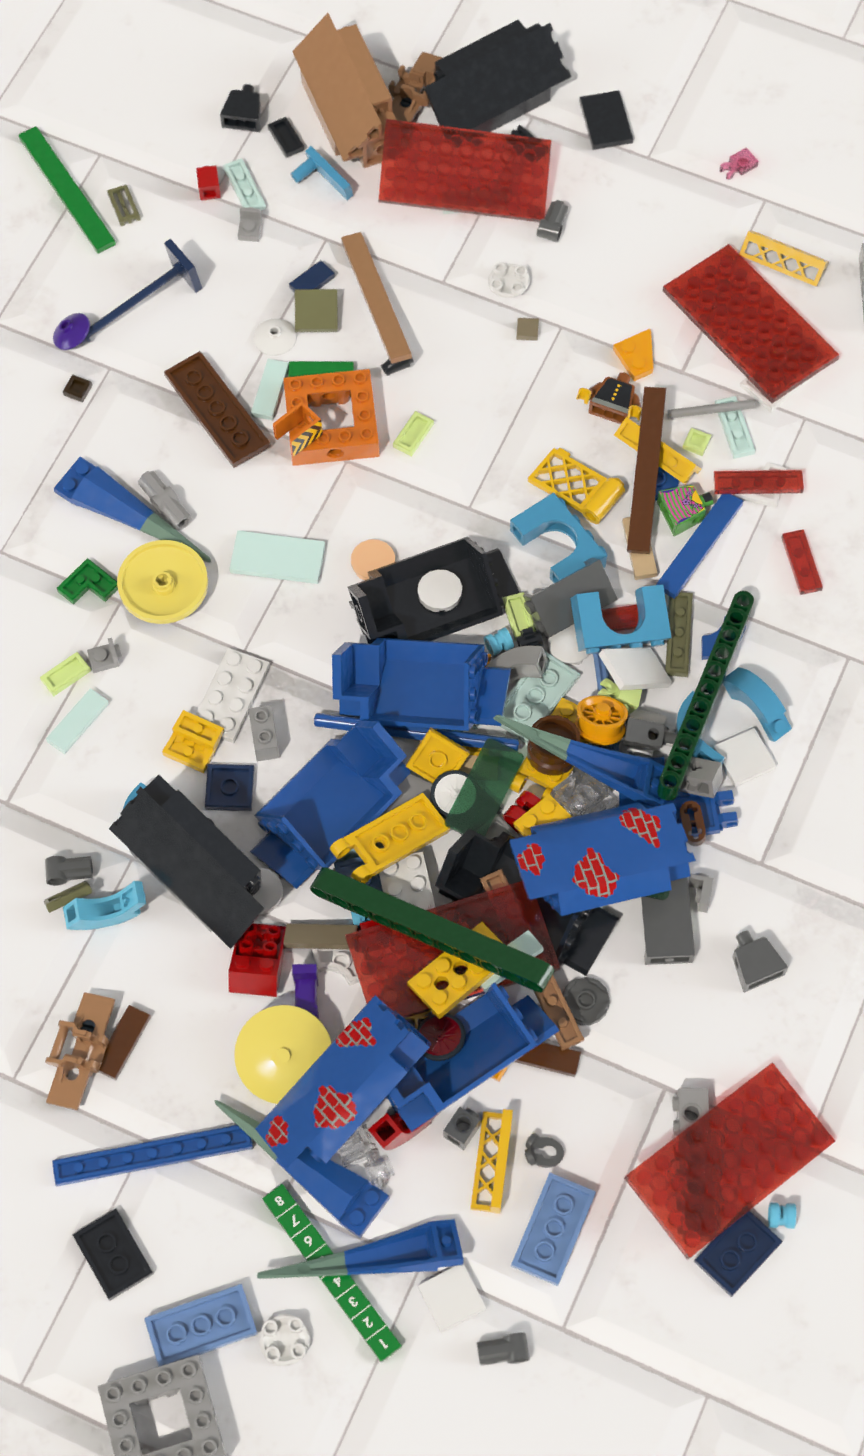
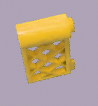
M553 448L528 477V482L548 494L554 492L567 505L581 512L588 521L593 524H599L625 493L624 483L618 478H605L572 459L570 453L562 448L558 450ZM554 457L562 460L563 465L550 467V462ZM576 468L581 473L578 476L568 477L567 470ZM564 470L566 478L553 480L552 472ZM549 473L550 480L540 481L536 479L540 474ZM595 479L598 481V484L586 487L585 480ZM582 481L583 488L571 490L570 482ZM567 483L568 491L559 492L554 488V485ZM585 493V499L581 504L572 499V495Z

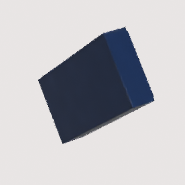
M320 260L290 282L289 288L294 293L295 290L320 289L335 278V273Z

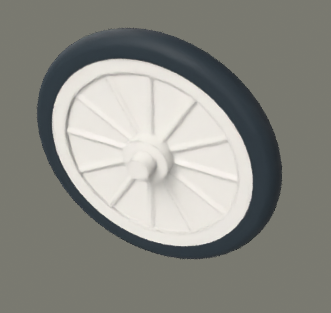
M451 770L442 773L436 778L431 787L430 798L432 805L439 814L449 819H461L470 815L476 809L480 799V791L477 782L472 776L463 771Z

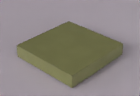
M337 289L295 290V332H338Z

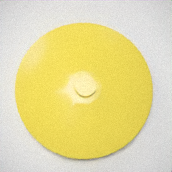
M157 540L141 545L125 558L118 572L117 586L122 603L135 617L149 623L168 624L186 618L201 605L208 589V576L203 560L192 548L177 541Z
M293 1005L268 1007L251 1017L241 1029L234 1051L236 1069L243 1084L250 1092L262 1100L278 1104L332 1044L326 1027L311 1012Z

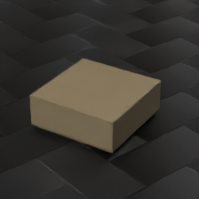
M518 318L516 340L538 341L539 319Z

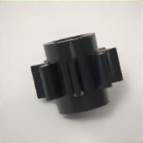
M532 627L520 631L521 636L516 637L518 647L544 646L540 631L533 632Z

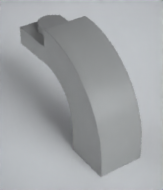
M521 646L503 652L486 667L511 668L510 684L517 679L525 677L542 678L548 659L542 646Z

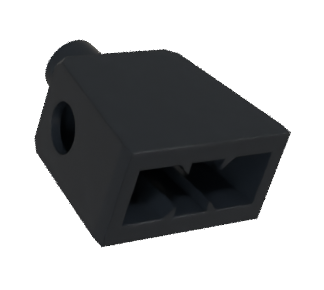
M244 84L242 90L233 89L230 91L220 113L222 128L260 132V94L254 92V87L251 84Z

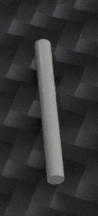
M755 400L668 410V419L756 408Z

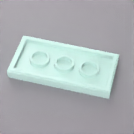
M237 530L230 573L318 584L325 541Z
M544 650L548 661L543 677L520 678L506 696L503 717L532 727L537 720L553 713L560 699L568 694L579 680L581 674ZM504 725L500 726L528 744L529 740Z

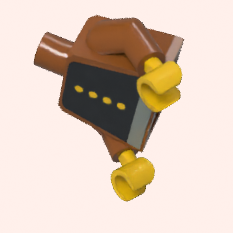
M619 373L617 379L606 377L603 382H599L589 389L580 388L576 399H583L584 404L589 402V414L618 424H622L626 417L628 419L636 417L639 421L641 418L642 407L640 399L634 393L635 386L629 384L631 377L627 373Z

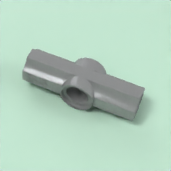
M147 471L142 474L138 484L149 496L156 511L160 515L163 514L176 530H182L187 527L192 520L191 516L180 504L174 490L170 486L166 487L154 471Z

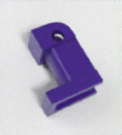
M292 964L295 1006L311 1012L319 1019L317 995L319 976L317 964Z

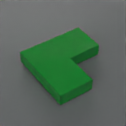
M87 558L57 587V591L72 604H75L88 590H91L106 602L118 590L117 581Z

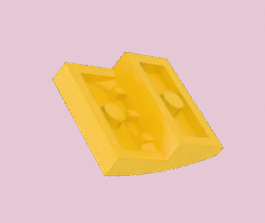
M183 710L172 728L173 733L162 753L163 756L204 773L217 749L224 728Z

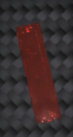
M802 470L714 471L713 473L714 494L803 493L804 491Z

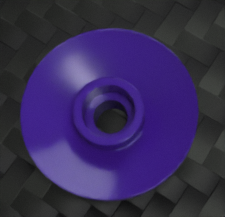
M74 313L65 317L54 331L53 342L55 346L60 350H70L78 346L89 332L90 321L88 317L82 313Z

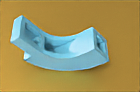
M133 881L124 889L111 896L97 899H73L63 907L66 928L69 930L100 929L126 922L140 915V908L146 904V895L142 881Z

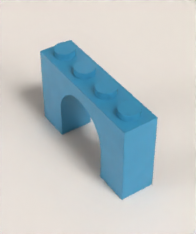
M554 492L510 519V531L522 546L543 533L550 531L562 532L574 541L576 548L573 553L550 568V579L553 583L585 567L584 561L590 558L600 559L603 567H606V550L601 545H597L591 532L581 526L579 518L574 513L571 514L567 509L565 501L562 498H558Z
M663 584L644 586L635 590L638 623L630 634L616 633L606 625L602 617L599 592L576 594L571 597L578 652L586 651V654L590 655L600 653V649L607 648L620 649L624 646L643 648V644L650 643L651 647L665 645L664 642L672 637Z

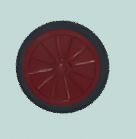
M446 1013L440 1019L435 1014L430 1015L417 1027V1030L432 1043L430 1048L422 1055L429 1060H448L457 1055L465 1044L466 1031L464 1025L457 1017Z

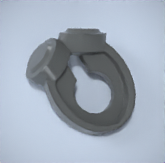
M533 1133L526 1141L525 1157L531 1166L536 1164L540 1167L551 1168L557 1166L562 1161L564 1150L557 1140L549 1137H539V1135ZM546 1146H552L556 1150V1156L553 1159H546L542 1154L535 1153L534 1150L536 1148L543 1149Z

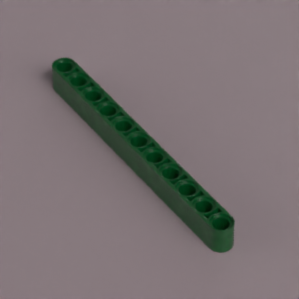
M739 591L733 597L663 768L657 788L658 796L663 800L671 801L675 799L680 791L738 647L754 603L753 595L747 591Z
M322 867L310 886L313 894L326 901L533 991L542 993L555 971L550 964L329 868Z

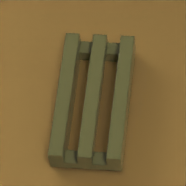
M127 184L107 190L120 226H124L125 222L133 223L132 220L134 219L136 221L141 220ZM121 191L125 192L133 214H129ZM115 193L124 211V217H122L113 194Z
M83 881L45 899L44 904L50 913L67 905L75 898H83L93 892L89 883Z

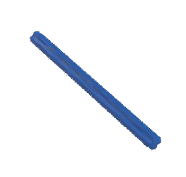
M316 713L314 726L349 731L360 718ZM382 725L392 737L422 740L430 729ZM434 729L461 746L514 753L518 752L519 740L514 738Z

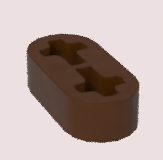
M694 801L684 802L680 808V817L688 839L687 843L692 846L702 845L706 839V830L700 805ZM689 808H692L694 812V820L691 821L689 814H686ZM696 826L697 833H700L697 839H694L692 835V827Z

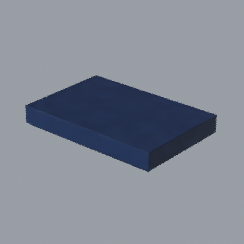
M744 1207L694 1260V1263L732 1298L783 1241L748 1208Z

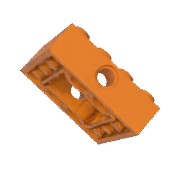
M370 369L283 378L287 412L301 401L307 406L309 403L313 407H321L323 404H346L351 396L354 427L322 430V435L295 456L291 454L293 466L379 457V441ZM304 420L289 431V438L294 437L307 427L308 424Z

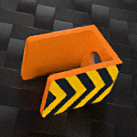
M303 401L273 423L274 437L277 440L303 420L308 424L307 427L290 439V449L293 456L322 435L321 419Z

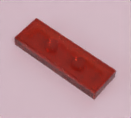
M804 529L783 533L781 536L800 595L822 591L823 586Z

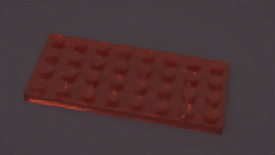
M386 119L378 202L540 222L542 218H545L551 140Z
M729 244L663 286V292L771 403H774L839 359V354Z
M522 881L426 910L471 930L483 922L506 945L529 930L544 949L536 958L550 964L554 968V972L559 971L561 968L537 899L530 900L528 898ZM382 924L345 935L366 1005L376 995L393 1012L396 1010L403 1018L430 1011L429 1007L413 992L407 982L444 951ZM460 965L455 968L454 972L461 975L468 968ZM504 979L497 986L502 985L504 988L517 983ZM439 981L435 987L439 990H444L448 987L449 983L447 981ZM478 987L464 1000L485 994L481 987Z
M772 1062L628 1173L624 1179L688 1260L832 1145L835 1140Z

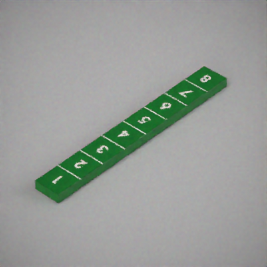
M283 1184L262 1198L265 1205L306 1261L334 1254ZM350 1275L318 1276L381 1363L402 1348L401 1344Z

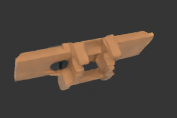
M422 52L409 73L405 71L404 65L399 67L398 75L400 80L397 85H395L396 82L393 80L390 82L388 89L390 95L394 98L392 100V112L400 128L408 129L418 111H421L422 106L426 107L430 103L426 92L424 91L421 94V91L425 86L435 82V62L442 57Z
M84 992L74 1022L59 1020V1030L50 1056L46 1057L45 1060L46 1064L58 1067L46 1100L47 1104L78 1111L89 1077H92L93 1073H98L109 1042L104 1033L116 1001L115 999ZM71 1030L72 1036L76 1038L73 1052L71 1055L65 1054L63 1059L60 1060L59 1057L68 1031ZM77 1068L79 1070L78 1077L74 1080H69V1071Z

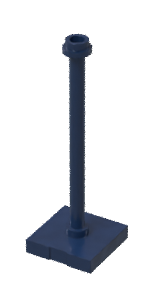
M171 238L164 242L173 268L91 325L86 338L82 341L83 344L89 343L91 341L89 337L177 275L182 276L195 293L203 289L195 266Z

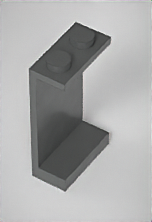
M590 558L584 561L585 567L534 595L527 593L523 595L526 601L524 603L525 609L530 615L532 614L535 621L533 623L536 631L539 630L542 636L550 638L574 624L570 598L576 594L599 592L601 609L618 600L600 559Z
M688 877L671 881L672 890L641 897L645 938V965L693 963L695 951Z

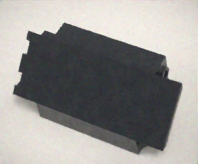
M518 19L435 62V82L425 86V92L447 142L457 136L463 137L468 144L549 102L551 87L571 78L569 69H566L561 62L564 56L559 43L554 42L551 36L553 31L551 23L544 26L536 23L526 29Z
M468 537L369 571L368 580L348 586L351 597L349 604L355 610L357 622L362 634L366 636L368 644H372L377 638L433 641L502 616V607H504L502 597L520 593L500 549L497 548L485 552L482 547H479L476 542H473ZM438 569L447 570L454 573L460 579L462 598L456 607L449 611L433 612L420 603L417 592L418 583L428 572Z
M157 775L144 789L141 786L136 791L138 795L127 803L120 813L121 816L110 826L109 830L129 848L130 853L210 932L213 931L231 949L264 910V907L253 897L261 888V870L182 792L176 791L160 775Z
M469 828L448 850L435 884L439 888L438 893L457 903L452 918L461 923L466 921L472 929L483 922L503 944H510L480 881V878L502 869L534 937L543 946L544 951L542 953L547 963L554 970L557 967L562 968L565 964L587 976L620 918L601 907L561 916L555 909H552L548 902H545L543 897L530 900L525 891L510 847V840L515 839V837L503 831L493 842Z

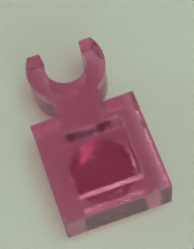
M744 148L730 156L729 162L722 163L719 171L728 170L726 179L730 180L736 172L742 176L756 168L759 161L747 148Z

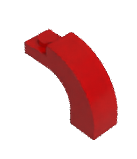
M386 1113L368 1131L383 1149L392 1150L423 1131L432 1123L431 1120L437 1115L411 1132L397 1113L394 1115Z

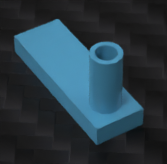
M312 146L305 150L307 160L290 173L294 181L299 183L316 169L346 200L354 196L350 184Z

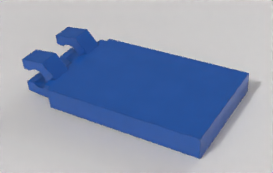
M732 790L719 791L714 798L679 792L675 799L666 801L667 804L674 802L677 810V824L682 823L680 817L681 805L687 801L697 802L702 811L706 835L719 834L720 831H723V828L738 826L736 812L720 814L719 806L734 805ZM689 808L686 814H689L691 821L694 820V812L692 808ZM696 826L692 827L693 837H698L700 833H697Z

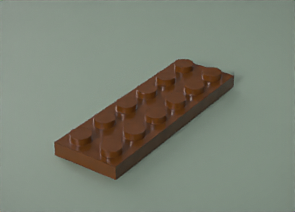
M201 351L164 371L165 378L233 468L271 447L269 440Z

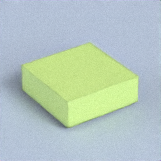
M691 428L682 449L703 456L710 442L711 435Z

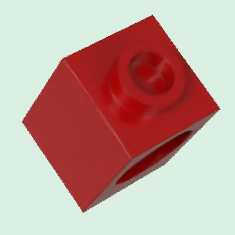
M217 165L196 168L200 201L221 198Z

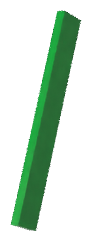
M37 126L18 134L20 141L96 253L99 254L115 246L114 238Z

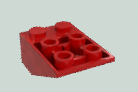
M253 923L234 945L228 971L230 993L277 997L285 949L283 943L286 926Z

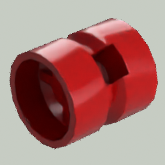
M523 791L515 800L516 806H510L504 813L503 819L517 833L521 834L514 827L513 823L541 800L533 793Z

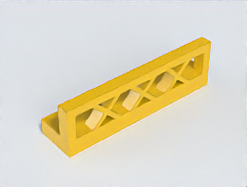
M752 230L748 231L739 253L742 257L816 287L823 271L826 270L829 264L827 260ZM750 241L758 245L760 253L756 255L745 253ZM771 250L776 251L780 260L770 263L767 261L765 253ZM793 258L797 261L799 268L794 271L787 270L784 261ZM813 266L819 269L815 280L806 277L804 268Z
M626 417L614 436L638 451L640 426ZM661 441L660 468L683 484L688 482L694 472L697 474L702 468Z
M503 1109V1114L483 1111L470 1210L500 1214L513 1110ZM487 1118L502 1120L501 1129L493 1135L486 1127ZM485 1133H487V1135L489 1136V1138L486 1140ZM498 1135H500L499 1142L496 1140ZM490 1141H493L498 1147V1153L489 1159L484 1153L483 1148ZM483 1156L486 1162L481 1165ZM495 1159H497V1161H496V1167H495V1165L492 1163ZM490 1165L495 1172V1176L486 1183L480 1176V1171ZM479 1181H480L483 1186L478 1189ZM491 1184H493V1191L489 1187ZM485 1189L492 1196L491 1206L476 1204L477 1195Z

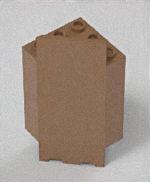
M327 13L297 45L292 53L301 70L302 85L335 156L341 155L343 162L359 157L363 168L401 157V128L392 112V97L357 25L354 24L337 30L329 13Z

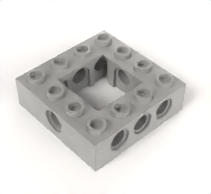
M199 1355L97 1386L114 1456H226ZM180 1389L193 1439L142 1455L141 1450H143V1447L135 1429L136 1420L132 1415L129 1404L133 1403L137 1406H143L148 1404L147 1401L159 1397L174 1396Z

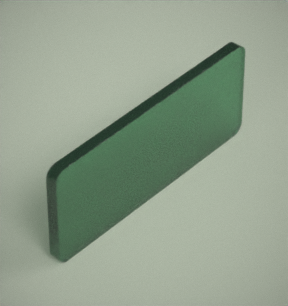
M491 738L487 739L445 820V826L462 835L470 828L485 837L524 760L523 754Z

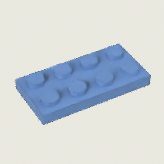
M549 1173L511 1267L558 1286L596 1191Z
M242 1284L144 1318L159 1367L195 1355H201L258 1334Z

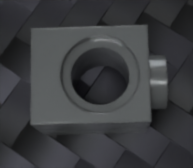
M459 1107L443 1130V1137L462 1150H465L480 1127L479 1115L469 1108L465 1110ZM460 1122H466L470 1125V1128L466 1131H460L456 1126Z

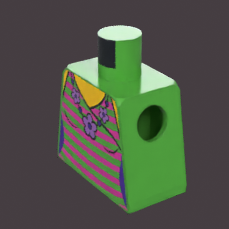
M693 485L661 490L658 492L657 504L673 536H677L701 523L705 518V507L714 504L710 492L698 495Z

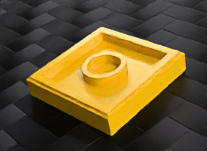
M430 727L405 767L433 783L442 773L459 770L469 756L470 751Z

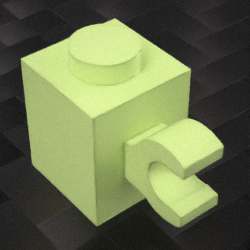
M607 678L600 682V685L606 689L602 688L598 695L608 696L620 701L627 708L628 715L639 707L642 689L619 690L616 683Z

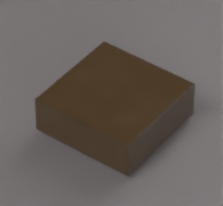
M72 374L63 390V395L83 403L93 386L92 382Z

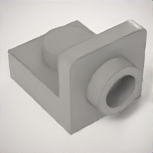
M241 207L239 211L238 240L259 242L262 225L261 210L253 207Z
M108 638L109 644L87 650L93 673L120 666L118 658L122 657L119 644L114 645L112 638Z
M704 873L690 874L688 886L697 888L695 902L699 903L698 911L707 913L714 878H710Z

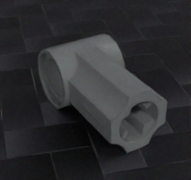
M556 200L551 202L545 218H542L539 223L537 237L558 242L563 222L568 212V206L563 201Z
M50 856L45 859L46 883L48 885L57 886L67 883V880L93 878L91 856L68 859L63 856Z
M513 1333L505 1335L501 1339L477 1342L480 1366L502 1362L515 1364L530 1360L526 1333Z

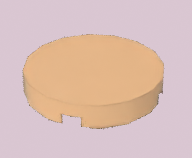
M369 539L363 541L354 548L351 554L352 569L362 580L369 579V571L395 562L393 549L386 542Z

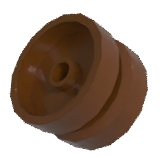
M548 715L540 718L532 725L533 728L580 742V732L576 725L568 718L559 715ZM529 740L527 758L531 766L538 772L546 775H561L574 767Z

